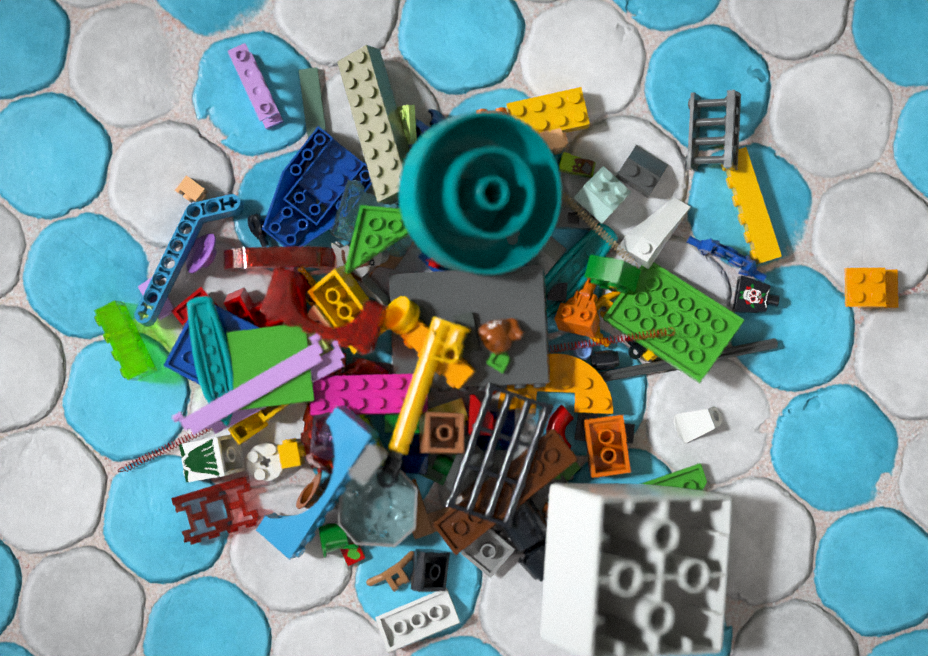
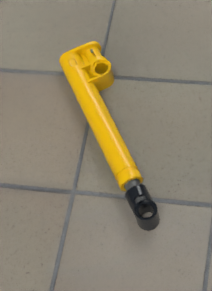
M433 317L392 436L393 439L389 445L391 453L387 454L382 471L377 477L378 484L382 488L393 487L399 481V473L404 461L402 457L409 450V444H411L439 360L445 363L459 362L462 358L463 341L466 332H470L471 329ZM450 349H453L456 353V357L453 360H450L447 356ZM386 473L392 477L390 484L384 479Z

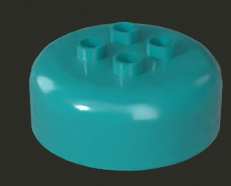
M482 111L443 120L431 127L416 141L409 151L401 170L398 199L401 216L410 237L428 257L444 267L459 272L498 274L522 266L544 247L559 217L562 188L555 158L546 142L532 127L522 120L505 113ZM519 230L521 234L518 236V242L510 245L505 236Z

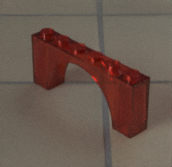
M274 267L260 311L266 314V318L271 320L280 319L284 321L283 324L290 327H295L296 325L302 328L301 331L309 334L317 333L321 339L327 341L333 339L338 341V345L346 348L349 346L356 348L355 351L361 354H367L375 350L389 306L368 300L365 301L360 313L348 324L340 327L321 325L305 313L297 295V278L299 273L284 267Z

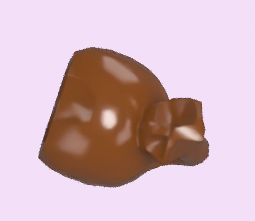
M514 318L492 320L484 323L478 329V334L485 347L496 355L508 351L512 345V340H520L524 335V332L520 330L519 321Z

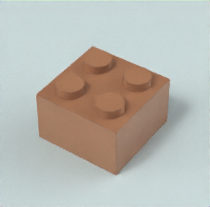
M422 413L420 415L419 453L455 455L464 453V413Z

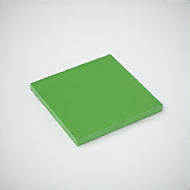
M298 323L227 332L228 347L233 367V390L307 348L306 324ZM311 368L239 410L315 401Z

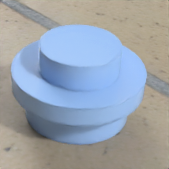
M583 341L584 347L582 349L580 347L579 349H573V353L576 358L584 361L592 356L593 349L591 346L588 348L586 342Z

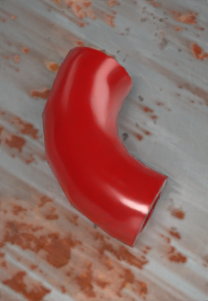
M562 404L550 416L546 433L554 428L569 448H571V444L566 439L565 430L574 418Z

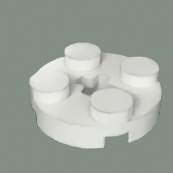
M267 442L255 445L247 454V469L255 479L270 481L282 473L283 469H281L278 446ZM265 456L267 459H271L269 467L261 464L263 461L262 457Z

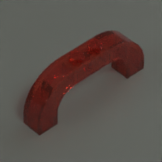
M329 247L235 248L223 251V271L237 272L252 268L295 267L334 270L336 255L333 248Z

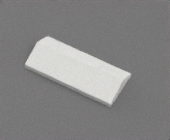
M447 588L445 591H436L375 617L387 653L460 624Z

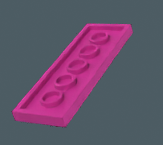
M414 374L325 376L313 382L315 401H311L310 415L330 416L337 406L343 405L347 406L356 415L400 414ZM428 394L421 413L428 412Z

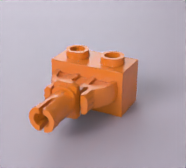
M588 279L583 289L576 291L574 296L566 303H560L554 318L558 330L595 338L601 321L596 306L597 296L594 294L596 285L591 284V280Z

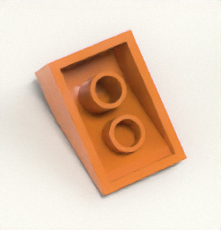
M623 414L584 420L590 476L595 478L631 473Z

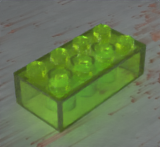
M114 300L94 310L96 314L94 316L95 321L99 327L102 326L105 332L103 337L107 344L110 343L113 349L111 354L115 361H119L121 366L120 373L124 379L138 381L157 371L125 302Z

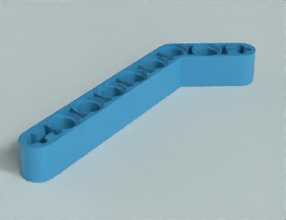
M229 194L194 202L187 206L135 311L136 321L146 327L154 325L203 224L237 216L243 212L244 205L237 195ZM214 206H219V209H218L217 212H215V213H212V212H211V209H212ZM200 210V214L197 217H192L194 211ZM192 227L190 233L184 234L186 228ZM183 244L182 250L176 251L177 245ZM175 261V265L172 268H167L169 262ZM162 278H166V283L159 286V281ZM154 295H158L157 301L155 303H151V298Z

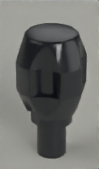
M260 213L249 216L247 221L251 233L257 240L259 239L262 248L269 246L266 238L267 234L262 230L265 220Z

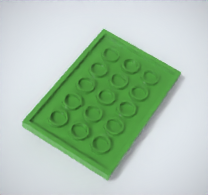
M653 262L649 269L641 265L636 291H628L627 294L621 293L605 314L603 320L623 334H626V336L629 333L631 339L633 333L637 343L700 384L742 326L744 319L655 262Z

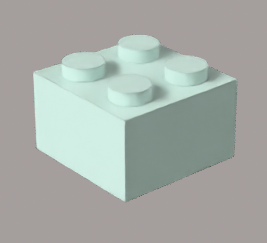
M603 166L581 188L574 199L602 224L631 191Z

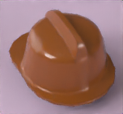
M318 472L300 493L296 502L297 509L303 507L306 509L311 508L325 493L324 488L319 484L322 476L321 472Z

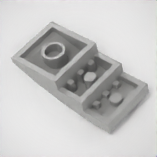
M496 524L465 548L461 554L491 578L514 552L516 547L503 526Z

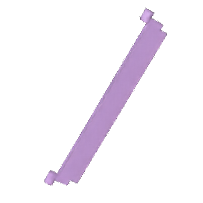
M319 333L309 337L313 343L311 346L187 417H184L180 411L173 415L172 419L175 423L180 421L185 431L190 429L193 435L323 362L319 355L323 353L318 343L321 340Z
M341 338L332 342L334 350L320 356L323 362L311 368L312 382L344 367L341 359L345 358L340 348L344 343ZM266 407L237 410L233 413L229 426H225L220 420L207 427V430L212 428L214 433L217 434Z

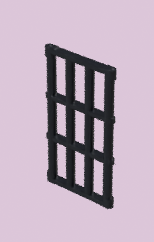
M487 383L484 390L486 392L475 424L472 425L473 430L463 459L459 462L460 467L445 506L511 529L514 521L512 519L522 490L526 487L525 482L536 450H539L538 445L544 427L554 406L497 387L492 383ZM496 390L506 395L494 430L482 427ZM516 397L524 400V404L513 435L510 437L502 434L501 431L512 399ZM533 403L543 407L532 441L527 443L519 439ZM480 431L491 434V438L481 467L469 463ZM500 437L510 441L500 472L497 474L489 471L488 468ZM520 444L529 449L517 481L506 476L517 445ZM467 468L479 473L465 508L455 503ZM486 475L497 478L487 510L485 514L474 511L484 479ZM506 481L516 486L504 521L492 516Z

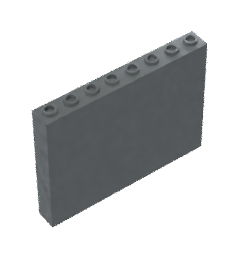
M544 265L520 266L498 274H476L455 270L389 274L390 303L400 296L409 298L410 301L419 306L420 314L418 319H421L428 327L431 326L433 317L455 323L453 316L474 312L477 333L481 325L492 320L514 318L519 321L520 330L524 332V335L520 340H512L510 349L506 351L510 356V364L504 374L486 364L493 352L485 347L478 334L481 351L462 354V357L477 371L462 388H457V391H468L469 387L476 386V390H485L487 383L507 389V385H515V388H527L526 384H534V387H546V383L551 382ZM392 331L394 374H414L419 361L417 356L419 352L414 348H408L403 343L404 339L401 335H397ZM435 373L428 392H431L432 388H438V392H448L452 387L446 382L447 378L443 374L438 375Z

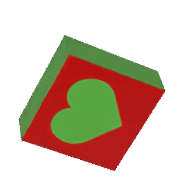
M360 545L357 549H340L348 566L366 558Z

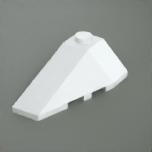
M674 197L628 232L619 244L621 246L619 251L624 248L622 253L626 251L625 255L629 253L628 257L632 256L631 259L634 258L635 262L649 269L691 207Z

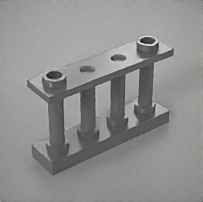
M727 90L725 98L701 100V96L694 92L691 93V97L688 100L690 118L688 155L685 158L687 169L698 172V164L722 163L724 168L728 170H738L741 93L736 90ZM701 107H726V115L722 118L700 119ZM724 125L726 127L723 137L699 138L700 126ZM723 144L725 146L722 156L698 157L699 145Z

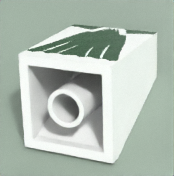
M231 434L179 444L186 483L246 471L241 444L238 445Z

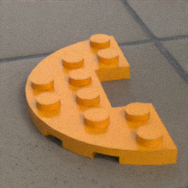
M549 354L551 382L546 383V387H534V384H526L527 388H515V385H507L506 390L537 400V391L575 393L574 412L613 414L612 397L604 379L588 363L570 355ZM500 393L498 409L502 407L506 395L504 393ZM513 397L509 409L521 410L524 400ZM532 403L530 410L537 411V405Z

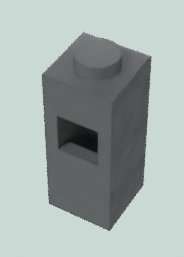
M560 208L559 217L554 229L590 230L592 223L588 225V220L592 218L591 222L594 221V216L586 209H581L580 212L585 210L582 215L587 213L584 218L590 215L587 219L588 222L585 223L586 219L582 220L583 217L580 218L581 214L577 215L579 211L575 212L576 208L574 210L572 208Z

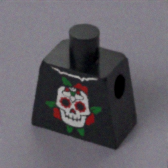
M741 275L737 277L732 312L764 313L767 311L768 305L778 306L780 296L770 294L771 285Z

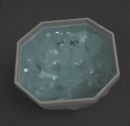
M378 467L364 486L354 478L346 484L345 492L339 497L338 525L356 545L396 547L416 529L418 488L402 470L399 473L398 483L390 488H382L378 484L377 477L383 467ZM386 473L384 479L390 484L392 477Z

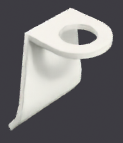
M715 406L704 410L674 415L676 432L685 444L715 429L722 423L721 414ZM713 411L717 414L718 421L714 419Z

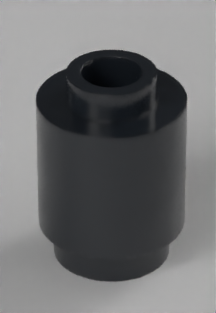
M594 351V355L591 356V366L595 367L596 370L615 369V367L619 366L618 351Z

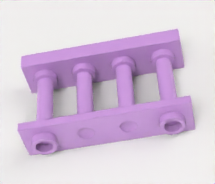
M246 43L228 50L260 122H263L266 130L284 122L253 54L249 52Z

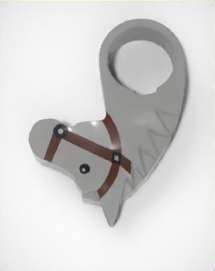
M338 241L331 244L336 255L334 269L343 265L346 266L351 244L344 246ZM387 249L350 272L365 294L374 298L379 303L382 316L390 304V299L369 278V274L376 266L388 260L389 253Z

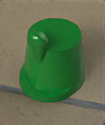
M338 522L326 523L318 527L324 558L327 557L328 552L338 549H357L359 547L356 544H348L347 534L338 525Z

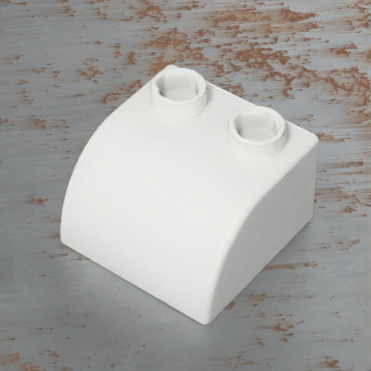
M627 483L553 484L550 487L541 637L577 656H686L719 653L722 650L732 499L729 496L706 491L660 485Z

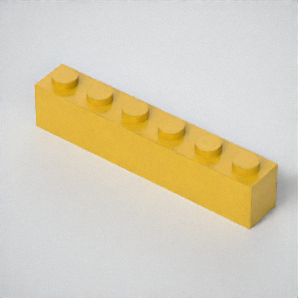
M741 148L738 153V170H728L724 168L722 163L720 165L722 170L726 171L728 177L726 178V184L732 190V202L734 207L738 208V220L745 229L743 234L746 243H749L751 251H749L751 260H755L756 265L782 257L747 148Z

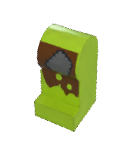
M563 152L558 170L562 173L592 178L596 162Z

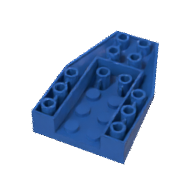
M318 126L282 171L262 230L290 252L294 253L345 219L372 185L367 164L359 160ZM322 203L328 207L325 212L321 211L320 205Z

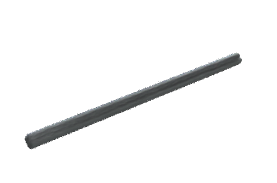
M773 338L727 347L717 360L778 348V343ZM661 360L599 372V374L607 382L674 369L675 367Z

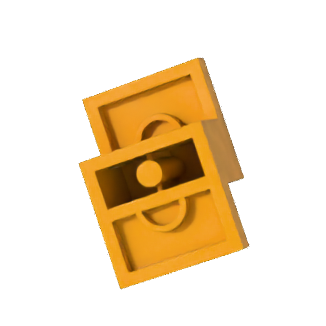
M844 268L845 307L899 308L898 269Z

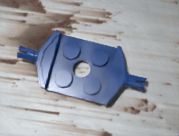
M691 235L689 236L686 243L697 247L701 255L705 256V254L711 252V255L721 259L724 257L729 260L728 263L734 267L741 266L738 274L755 277L764 282L767 275L757 270L755 260L752 261L750 256H744L735 249L719 243V240L710 238L700 241Z

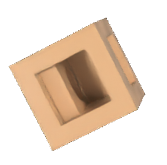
M187 175L175 189L180 195L185 193L183 197L191 203L193 201H203L207 198L206 194L208 191Z

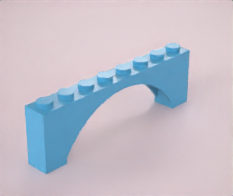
M345 405L337 406L326 421L330 426L333 436L335 459L332 477L323 496L311 508L298 515L281 516L276 513L265 515L256 529L259 534L289 560L303 555L306 550L305 546L315 537L316 529L325 522L326 514L335 507L336 499L345 492L346 484L353 479L348 468H352L366 450L365 445L377 444L376 439L379 433Z

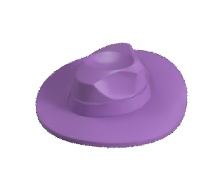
M206 234L196 239L186 259V268L189 273H195L202 267L208 268L214 261L217 250L214 248L216 243V236L214 234Z

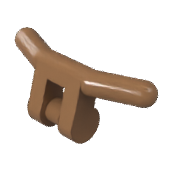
M410 551L398 563L383 573L367 579L366 584L373 586L386 580L394 592L397 591L399 586L410 582L403 568L412 560L415 552ZM398 573L400 577L394 580L391 576Z

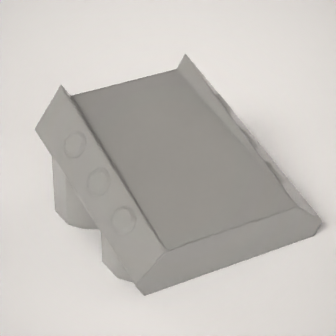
M365 445L366 450L352 468H348L351 478H354L364 486L387 456L388 451L386 448L376 445Z

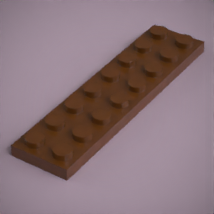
M554 428L540 439L539 450H536L525 482L526 487L522 490L517 507L578 460ZM529 448L512 460L506 477L518 481ZM491 477L483 483L474 511L485 514L497 478ZM504 482L492 517L499 520L505 517L516 485ZM471 494L457 505L466 508ZM451 509L432 525L453 553L458 555L496 525V523Z

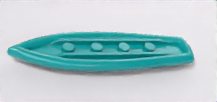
M599 222L596 227L600 225L598 230L603 228L600 233L606 230L603 234L604 237L601 238L602 234L598 235L599 232L596 233L597 229L593 230L592 228L545 275L546 300L550 290L560 283L567 282L566 302L574 296L576 291H580L588 280L584 276L590 254L606 257L614 244L612 243L609 246L610 239L613 238L612 242L618 240V236L609 226ZM546 301L547 318L558 311L560 303L566 302Z
M201 296L188 301L187 310L195 369L203 395L209 404L233 390V367L227 340L214 301L210 296ZM233 413L221 419L225 426H229Z

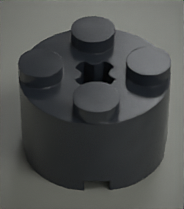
M547 536L544 537V540H539L523 552L525 557L523 559L520 557L518 560L534 580L538 579L540 582L544 580Z

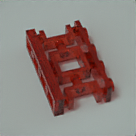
M249 475L171 498L173 506L175 505L176 513L186 510L190 529L182 531L184 543L190 542V545L202 542L201 538L206 536L209 539L219 537L220 532L226 530L229 534L239 531L238 527L243 525L246 528L257 525V521L261 520L258 508L248 511L243 494L252 490ZM241 485L244 487V489L237 490L238 501L230 503L228 494L219 495V492ZM204 496L207 498V500L199 502L201 512L193 514L191 505L182 506L184 502ZM223 499L228 517L211 522L206 504ZM241 508L244 517L252 515V518L230 525L227 523L234 520L232 512L234 509ZM201 519L205 520L207 528L215 526V529L193 536L190 534L198 530L195 521Z

